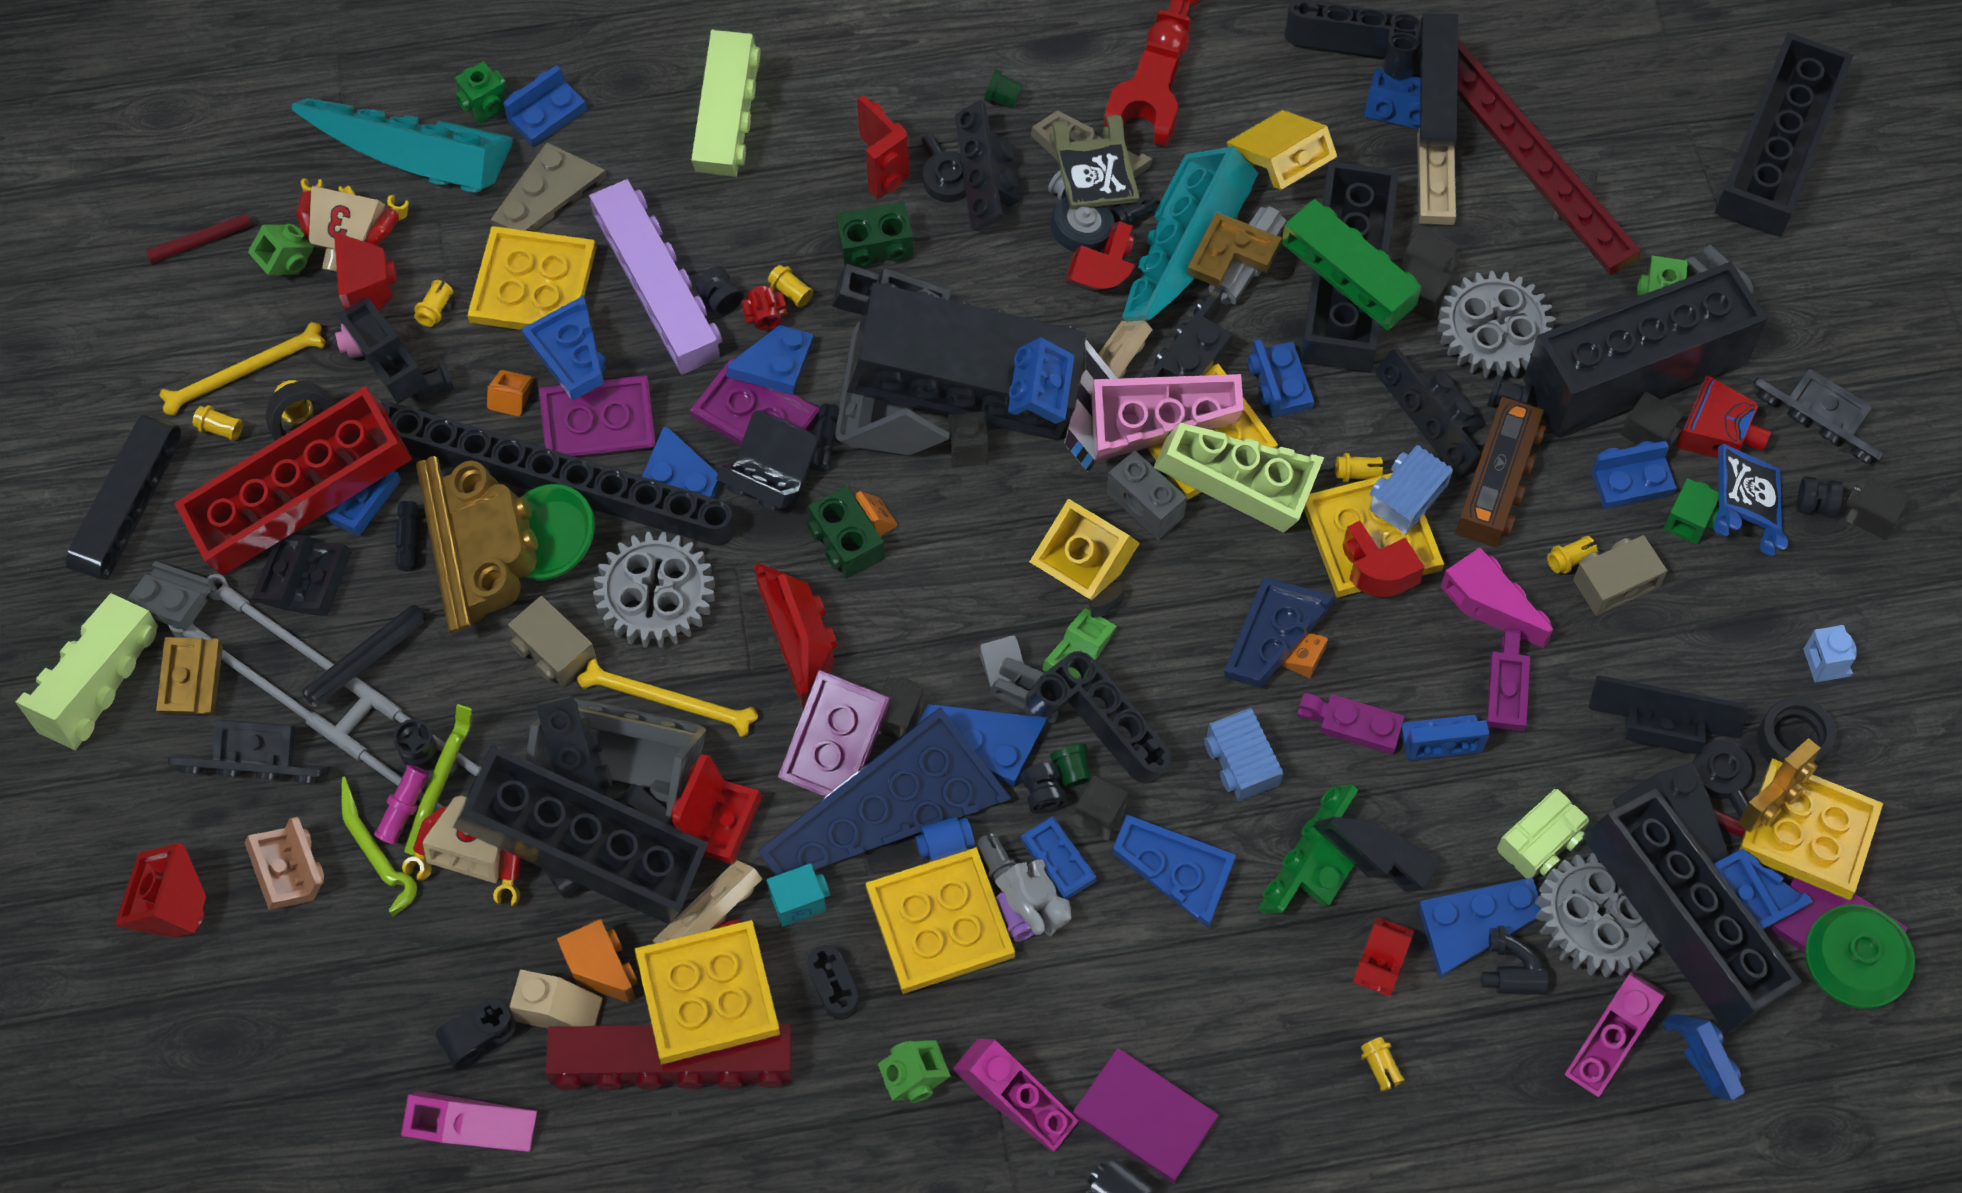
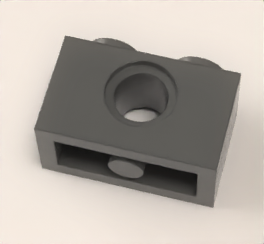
M1135 450L1108 472L1107 494L1156 539L1162 538L1184 519L1187 497Z

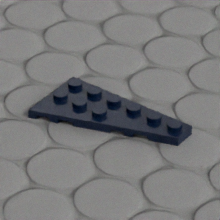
M939 707L768 841L757 852L776 876L810 863L813 870L878 846L919 833L922 826L953 817L958 818L991 805L1007 801L1011 797L944 710Z

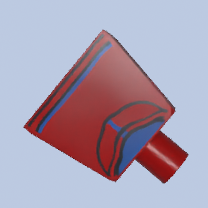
M1706 376L1676 448L1718 459V447L1722 444L1736 450H1740L1742 444H1745L1763 452L1771 431L1751 424L1758 408L1756 402L1716 379Z

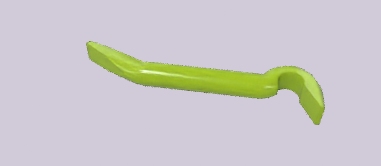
M460 704L456 706L454 729L446 740L421 800L405 847V853L413 856L416 853L413 851V846L422 821L434 812L460 746L465 741L472 725L471 708Z
M344 776L342 777V816L346 827L381 879L392 887L397 885L405 886L404 891L398 895L389 909L391 916L394 917L413 902L417 894V884L410 875L394 870L358 816L356 804Z

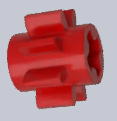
M759 286L752 289L747 294L748 300L742 301L746 324L749 325L755 322L756 328L759 330L774 329L781 324V316H787L783 293L777 292L774 294L773 289L769 286Z

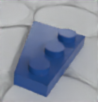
M584 296L521 329L526 342L572 401L604 384Z
M927 705L918 724L941 707L994 777L1012 787H1015L1047 725V718Z
M1129 815L1125 817L1112 852L1113 855L1208 929L1236 858V855Z
M1533 877L1419 902L1418 909L1440 979L1450 974L1453 969L1463 963L1470 962L1480 956L1483 951L1489 948L1488 937L1490 928L1504 925L1505 933L1513 936L1538 921L1535 916L1541 907L1535 904L1539 896Z

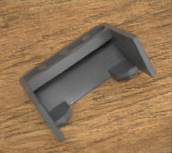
M926 288L923 289V290L918 291V292H928V293H931L932 295H934L935 297L941 298V297H939L938 295L934 294L933 292H931L930 290H928V289H926ZM859 321L854 328L850 343L840 410L835 430L837 440L854 448L903 455H912L948 440L949 432L912 412L913 407L847 392Z
M576 698L581 719L589 718L592 730L598 729L602 742V752H598L602 765H608L612 780L630 784L634 783L650 788V796L655 798L662 806L667 807L665 816L671 817L673 804L677 798H681L687 785L689 769L693 764L697 763L701 755L706 729L692 722ZM538 718L530 727L526 760L554 773Z

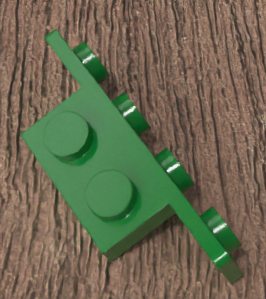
M1353 784L1334 786L1324 793L1320 800L1321 807L1314 818L1304 825L1301 831L1302 837L1298 844L1284 857L1282 870L1277 878L1265 888L1263 892L1264 899L1258 907L1263 914L1282 913L1298 887L1304 890L1321 906L1331 904L1354 864L1313 826L1318 820L1331 817L1341 818L1358 791Z

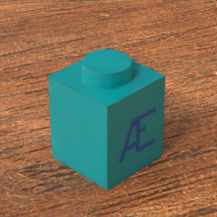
M811 863L767 879L769 894L782 927L826 911L825 897L830 896L829 889L823 874L815 875Z

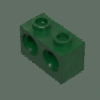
M905 202L835 214L837 236L844 267L846 264L855 267H865L871 263L887 260L899 261L905 257L914 256L913 235Z
M847 486L808 505L809 521L806 522L811 536L816 542L819 540L823 542L827 548L824 552L829 564L834 570L839 568L846 579L885 559L883 540ZM831 517H839L842 519L837 523H830L826 521ZM850 545H857L861 547L856 551L845 550V548Z

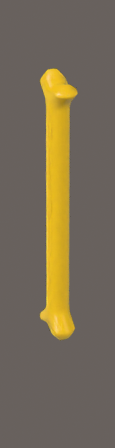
M311 322L302 334L179 391L161 389L159 396L165 402L163 412L166 415L175 416L180 407L185 403L306 347L324 349L326 341L320 336L322 326L319 323Z
M596 659L588 661L586 672L580 674L577 678L579 685L583 689L594 685L603 686L731 724L736 728L740 737L746 736L749 725L758 719V714L753 707L734 710L605 672L599 667Z

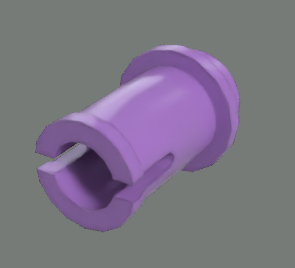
M1003 892L1000 893L995 899L1008 926L1007 932L1009 937H1013L1016 942L1032 937L1034 933L1021 915H1018L1011 909L1006 895Z

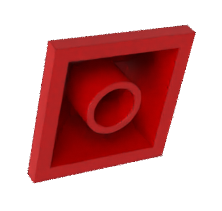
M343 234L334 235L338 291L344 311L366 297H369L378 311H380L393 297L391 283H397L394 261L388 262L384 248Z
M174 843L138 853L115 926L173 938L195 933L204 917L203 906L206 895L185 845Z

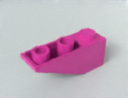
M1478 548L1445 571L1441 588L1465 615L1504 632L1505 629L1521 630L1520 639L1541 648L1548 644L1553 632L1549 618L1541 610H1536L1527 600L1524 590L1517 583H1512L1502 572L1501 565L1493 556H1488L1481 548Z
M1631 971L1564 1075L1599 1097L1664 998L1666 992Z
M977 1039L952 1069L980 1097L1052 1152L1058 1148L1079 1121L995 1039Z
M416 1091L408 1095L401 1136L442 1143L530 1152L537 1111Z

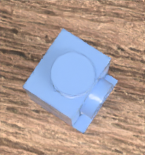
M1844 625L1814 630L1803 649L1814 682L1850 677L1853 674L1851 665L1856 658L1857 652L1854 640L1846 632Z

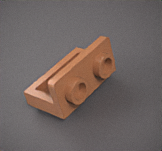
M298 817L290 818L283 829L247 836L245 846L269 910L314 901L324 882V873L321 864L315 862L312 855L310 834L307 829L302 828Z

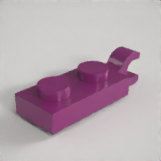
M1505 629V634L1501 640V653L1492 652L1490 657L1486 715L1487 725L1490 728L1524 731L1526 728L1530 656L1519 655L1521 630Z
M1303 693L1297 716L1300 718L1321 722V734L1391 755L1395 751L1404 720L1403 715L1331 694L1327 704L1313 694Z

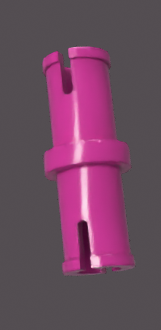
M407 765L395 794H390L386 801L389 806L378 829L374 833L377 838L397 845L409 816L414 815L418 808L416 801L427 779L430 777L427 771L414 765Z

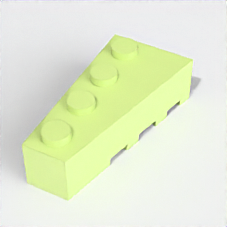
M711 30L691 159L697 173L737 177L739 165H744L746 146L743 145L745 133H748L750 129L751 114L749 111L751 101L755 95V80L760 62V47L755 46L752 34Z
M1179 423L1166 437L1153 468L1284 533L1300 519L1324 457L1313 454L1305 456L1294 453L1295 450L1284 447L1276 449L1259 445V441L1247 438L1244 440L1230 438L1226 436V433Z
M112 593L109 594L81 626L82 637L78 641H68L60 650V662L52 671L45 668L36 678V682L40 685L31 695L24 692L16 701V704L37 733L75 751L82 741H86L91 736L95 721L103 709H107L112 704L117 688L124 678H128L132 674L136 666V660L143 649L150 646L155 639L158 625L150 611Z

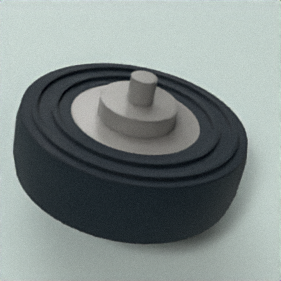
M1065 196L1057 203L1053 210L1050 227L1057 242L1072 252L1080 246L1099 251L1107 243L1112 225L1114 224V217L1107 205L1079 207L1078 209L1070 210L1068 198Z

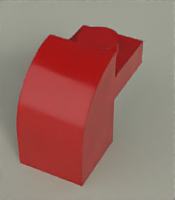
M1120 221L1114 223L1103 253L1084 246L1076 248L1064 282L1091 291L1105 290L1123 282L1130 275L1135 265L1122 260L1123 256L1127 257L1134 242V236L1130 235L1133 226Z
M1360 520L1347 526L1342 547L1347 559L1353 563L1350 581L1358 589L1372 596L1390 597L1420 584L1425 566L1406 538L1379 550Z
M1377 916L1353 983L1390 997L1414 930Z

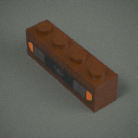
M1501 397L1455 535L1495 548L1498 547L1502 535L1509 537L1516 516L1509 514L1511 506L1519 507L1526 485L1519 484L1522 474L1530 476L1536 455L1530 454L1532 444L1540 446L1546 425L1540 424L1543 409Z

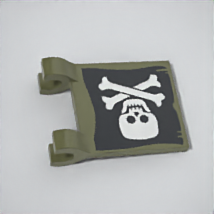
M1120 115L1106 117L1108 127L1103 129V139L1070 142L1067 121L1052 123L1054 132L1050 133V142L1057 154L1070 210L1078 209L1079 207L1139 202V194L1124 141L1123 122Z

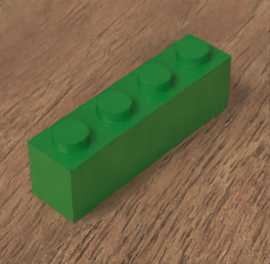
M1313 199L1285 224L1282 244L1387 331L1417 305L1422 287L1411 273L1404 272L1395 265L1384 251L1374 248L1357 229L1347 226L1331 208L1323 206Z

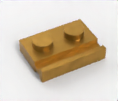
M165 637L157 712L167 715L208 714L209 716H215L223 642L220 639L204 640L203 638Z

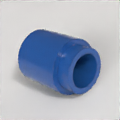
M957 817L922 826L920 827L921 835L915 837L921 859L928 857L930 862L975 848L973 833L967 818L958 820Z

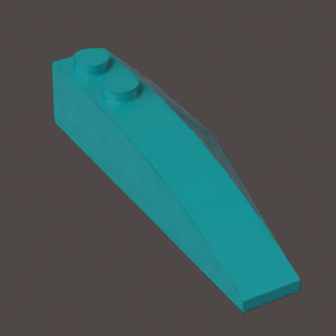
M307 98L292 103V111L352 149L385 164L429 177L428 181L434 184L447 185L449 182L461 185L460 189L467 192H481L483 188L495 184L513 141V137L450 122L437 121V125L418 124L419 117L405 115L404 117H390L387 119L385 118V111L374 109H361L357 113H353V106Z
M1235 147L1185 154L1157 207L1154 217L1158 220L1156 230L1149 231L1146 241L1150 245L1148 255L1141 257L1138 266L1142 274L1140 279L1133 282L1122 318L1126 322L1153 318L1172 302L1195 278L1187 275V267L1216 212L1237 220L1238 212L1246 197L1251 193L1252 185L1259 173Z

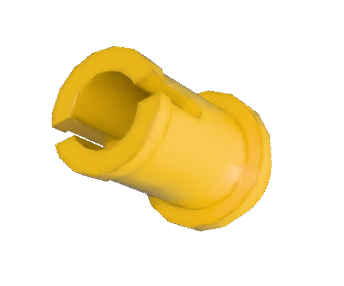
M778 265L768 276V282L771 284L770 287L773 291L779 290L798 308L805 306L813 296V289L792 274V269L788 266Z
M434 280L423 301L416 304L414 317L420 324L432 327L440 322L442 318L440 313L449 297L453 294V289L447 283H444L440 290L439 287L442 281Z
M207 405L206 407H198L193 417V426L197 427L200 433L208 431L236 441L242 432L243 420L219 413L214 410L213 406Z
M1344 453L1343 457L1337 456L1335 476L1336 478H1342L1343 482H1348L1349 479H1371L1382 476L1383 467H1379V465L1383 464L1382 458L1350 457L1349 453Z
M1584 536L1580 540L1564 547L1557 545L1547 555L1549 566L1555 573H1569L1572 567L1578 565L1584 557L1598 552L1597 546L1594 545L1587 548L1588 544L1594 542L1590 536Z
M1383 1037L1371 1040L1361 1046L1364 1053L1361 1055V1058L1368 1061L1380 1085L1381 1092L1392 1089L1385 1072L1389 1073L1395 1087L1405 1081L1389 1051L1391 1044L1389 1042L1385 1043Z

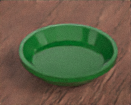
M543 485L523 495L531 508L532 516L528 518L530 529H532L538 541V549L535 550L537 558L535 569L525 576V578L532 580L553 579L574 568L587 553L595 530L592 508L583 495L566 485Z
M1851 904L1833 908L1817 919L1806 938L1805 961L1812 979L1827 996L1845 1006L1857 1009L1883 1007L1900 997L1912 980L1915 969V956L1910 939L1894 919L1878 909L1865 905Z

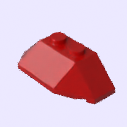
M760 563L754 565L756 584L804 710L818 671L823 670L829 673L834 664L832 649L838 648L832 627H824L821 617L826 616L822 600L819 595H812L808 583Z

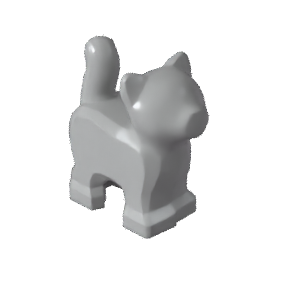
M1043 859L1031 862L1029 870L1026 862L1015 864L995 880L997 886L1006 895L1011 909L1023 917L1035 935H1040L1045 931L1048 936H1052L1058 928L1063 927L1071 920L1069 901L1056 895V888L1044 870L1045 863Z

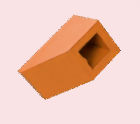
M599 919L557 938L577 986L627 1003L636 1000L632 987L637 985L638 982L630 963L622 965L617 956V952L623 949L614 929L606 931L602 920Z

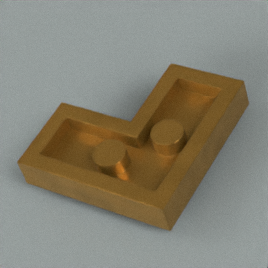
M1216 212L1187 267V275L1220 288L1233 260L1267 273L1281 246L1282 237Z
M1808 738L1782 763L1774 780L1748 803L1738 824L1751 833L1761 823L1765 826L1772 823L1781 812L1782 808L1780 806L1783 803L1793 804L1806 788L1802 784L1817 769V765L1813 762L1821 748Z

